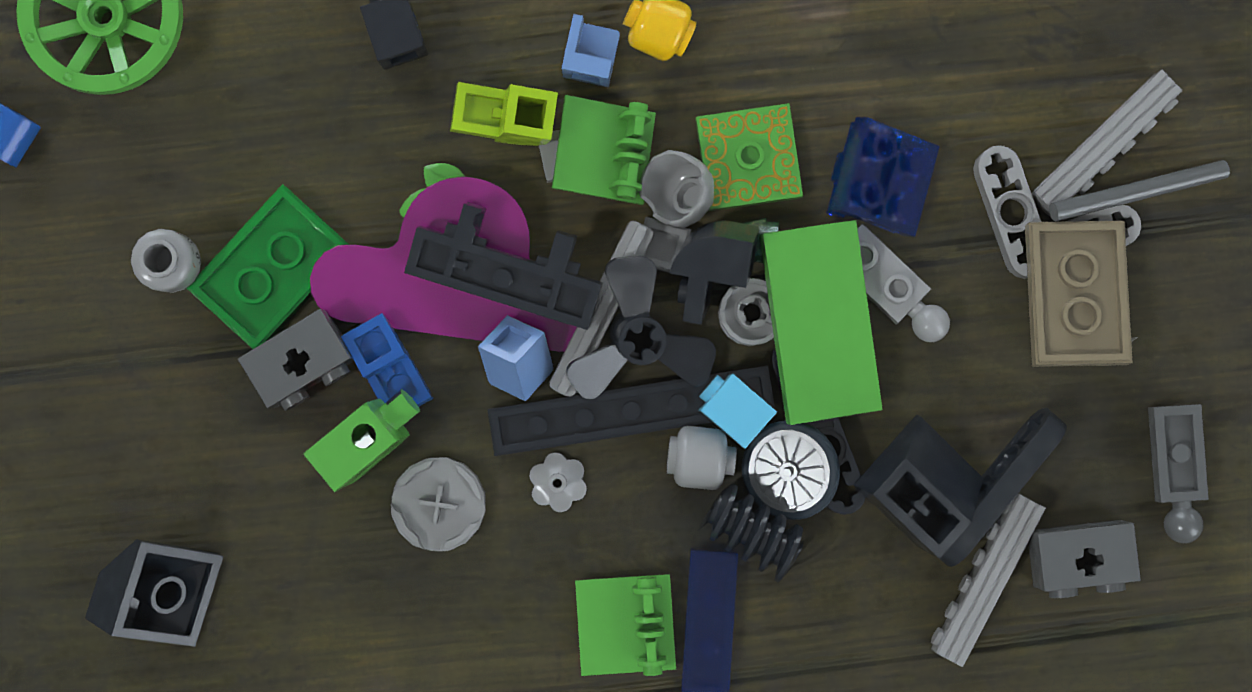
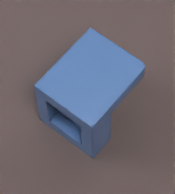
M573 14L561 68L563 78L609 87L620 33L617 30L586 24L582 15Z
M508 315L478 346L488 382L524 401L534 393L553 371L545 333Z

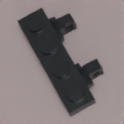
M470 202L464 203L458 225L448 222L444 233L423 226L416 228L404 273L585 330L589 329L603 282L578 275L581 263L571 260L578 236L558 230L549 258L538 255L536 261L487 246L489 239L478 236L486 207Z

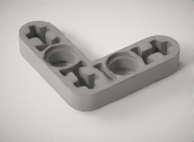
M1001 145L993 146L981 153L975 160L973 168L974 177L1006 267L1016 277L1027 279V263L1019 264L1017 261V256L1023 253L1020 238L1010 243L1008 235L1022 232L1025 230L1027 223L1041 222L1018 156L1008 147ZM991 156H995L997 162L1005 161L1007 163L1008 169L1002 173L1004 185L1007 187L1015 183L1017 190L1007 191L994 198L992 191L1000 189L1001 184L996 174L988 175L985 167L992 163ZM1012 199L1022 204L1025 216L1019 225H1008L1001 218L1000 208L1006 200ZM1127 205L1115 206L1065 221H1113L1111 214H1114L1116 220L1124 219L1127 223V228H1125L1126 246L1136 240L1141 230L1139 215Z

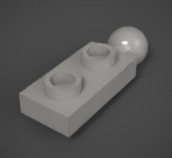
M862 224L857 230L867 297L896 325L908 314L912 318V329L919 339L925 342H936L944 338L950 328V319L947 312L937 305H925L921 301L931 288Z

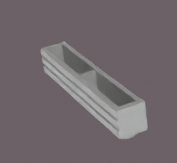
M1163 70L1152 75L1031 193L1034 202L1049 217V205L1051 203L1072 198L1077 192L1081 195L1084 194L1094 184L1092 178L1098 172L1102 175L1106 173L1116 163L1113 158L1119 152L1125 154L1136 144L1133 138L1140 131L1144 134L1147 133L1158 122L1155 117L1161 111L1166 114L1179 102L1176 97L1182 92V89Z
M1017 494L1003 511L997 523L994 522L986 533L988 541L984 548L978 549L972 560L974 567L970 575L966 574L959 584L958 590L961 592L956 602L951 601L945 611L944 616L947 619L943 627H938L931 638V643L933 644L931 649L935 653L961 667L964 666L1043 515L1045 507Z

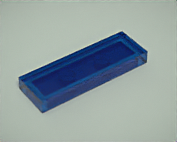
M690 549L681 692H729L738 564L737 552Z

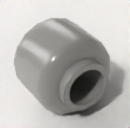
M157 229L147 232L138 239L132 250L131 264L135 276L143 285L152 290L174 293L186 289L195 281L200 272L201 258L198 248L190 238L173 230Z
M684 426L678 432L677 437L670 436L667 474H674V480L678 486L717 490L723 484L725 475L734 476L736 447L727 445V436L723 430Z

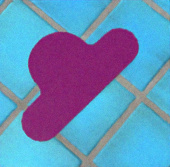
M448 178L427 187L418 194L408 208L402 222L399 239L394 246L382 249L361 245H338L322 254L315 262L310 276L311 294L318 307L326 310L330 317L344 322L363 324L383 313L394 329L484 341L508 315L543 331L549 350L558 352L566 350L577 328L404 273L416 228L423 226L444 233L448 222L458 225L463 205L468 202L486 207L478 236L489 239L488 247L529 259V229L521 207L509 193L499 186L477 178Z

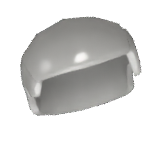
M667 150L654 156L642 172L640 181L642 191L639 192V195L651 207L654 213L653 217L666 225L685 228L702 219L714 202V179L704 163L687 153Z

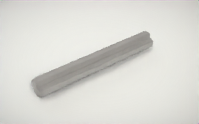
M630 221L610 260L618 257L644 256L654 237V231L639 222ZM605 271L600 279L603 285L589 329L576 328L550 380V387L562 395L571 397L577 391L567 379L566 368L568 364L598 349L619 307L606 278Z

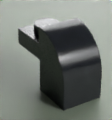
M715 221L702 225L688 236L674 259L670 274L682 276L678 291V303L685 304L684 322L702 324L710 308L713 282L743 288L747 287L754 270L760 227L731 221Z

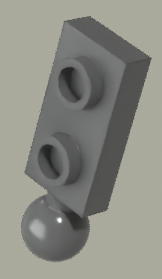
M1201 404L1148 407L1155 502H1172V509L1164 518V529L1169 538L1178 543H1191L1198 539L1203 531V519L1200 513L1192 508V501L1209 500Z

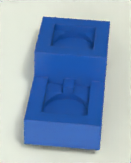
M383 313L341 336L363 378L368 380L378 399L380 398L385 403L401 389L413 398L418 407L434 398L416 365Z

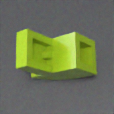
M458 82L450 132L495 139V142L507 144L546 145L552 138L558 92L510 84L506 90Z

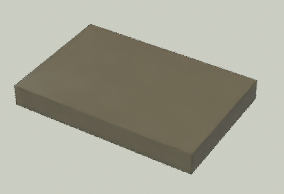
M1124 221L1027 223L1025 225L1032 367L1132 364Z

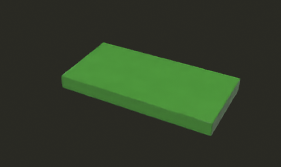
M856 220L759 234L786 424L795 425L883 410Z

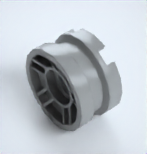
M752 278L749 280L746 288L732 286L720 300L718 309L720 326L726 336L737 344L755 346L764 344L774 338L767 285L764 280ZM747 304H755L759 307L761 314L757 321H746L743 308Z

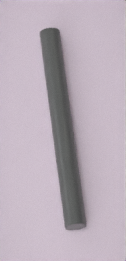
M1220 160L1053 202L1049 205L1050 216L1056 222L1226 179L1230 175V168L1225 160Z

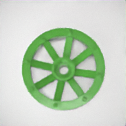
M17 0L18 29L26 51L32 60L55 81L76 91L88 94L108 95L122 93L150 80L165 66L178 44L183 24L182 0H161L162 20L159 30L131 20V15L158 0H52L75 11L77 18L40 28L39 9L41 0ZM111 11L112 19L108 23L102 24V16ZM88 33L67 67L54 57L46 43ZM125 33L153 44L147 53L131 66L122 40V36ZM106 41L115 73L106 75L83 74L102 43Z

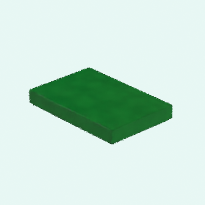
M282 184L201 271L187 289L246 344L255 349L273 338L311 297L310 276L315 262L322 254L338 245L350 244L287 186Z

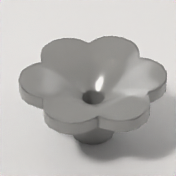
M554 452L546 457L544 464L535 465L529 475L531 482L534 484L532 491L534 501L539 505L549 504L557 512L567 511L572 505V501L582 499L587 491V486L582 480L584 475L582 463L575 459L567 460L561 453ZM555 479L562 481L560 487L554 486L553 481Z

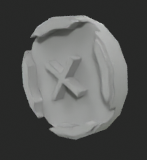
M448 457L426 458L411 465L398 478L393 490L391 516L399 533L412 545L430 551H449L465 544L480 528L486 512L485 491L478 476L464 463Z

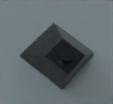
M136 539L99 572L85 619L111 636L195 647L224 556L214 552Z

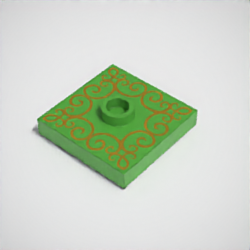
M789 103L696 117L701 161L709 169L714 179V202L709 211L803 197Z

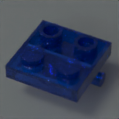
M856 117L855 121L850 124L843 152H838L830 179V181L834 182L826 213L839 218H845V215L902 236L915 237L940 146L871 118Z

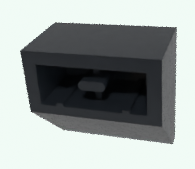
M915 415L857 480L854 486L917 547L940 559L972 523L984 478L921 416Z

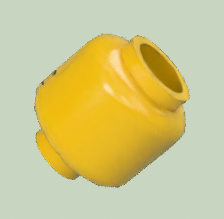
M633 0L623 25L630 27L628 42L631 47L660 61H667L674 54L680 57L683 55L694 33L697 22L691 20L690 6L679 0H643V2Z

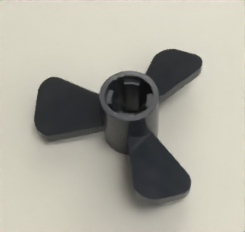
M645 256L618 257L606 264L605 275L621 310V313L613 319L609 333L612 343L571 361L566 368L567 379L585 399L597 398L627 360L633 364L647 365L658 359L687 383L695 387L704 385L710 377L716 357V349L709 339L700 336L665 334L663 327L649 315L657 268L654 262ZM643 325H646L651 330L647 333V337L643 342L645 346L636 350L632 341L624 339H626L630 329L634 333H640Z

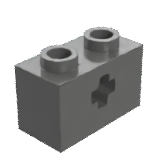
M323 309L317 310L238 358L266 407L278 408L282 405L285 411L307 400L310 396L306 390L323 381L325 386H329L348 375L351 371L347 365L354 362L341 338L343 334L333 318ZM297 352L300 355H309L310 360L305 363L307 370L305 374L302 371H293L292 366L297 362L295 357Z
M1113 520L1035 529L1028 541L1033 587L1044 592L1049 591L1050 598L1078 596V588L1096 586V592L1098 593L1120 592L1126 590L1125 583L1141 581L1135 528L1132 522ZM1084 552L1091 554V561L1085 562L1083 568L1076 566V559L1082 558Z

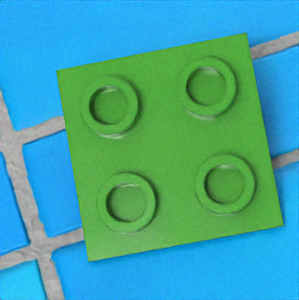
M565 95L552 189L643 205L644 200L639 195V192L642 191L640 181L642 172L650 160L656 113L648 111V105L640 102H630L629 107Z
M670 574L575 580L581 676L643 672L644 676L661 675L664 670H676Z

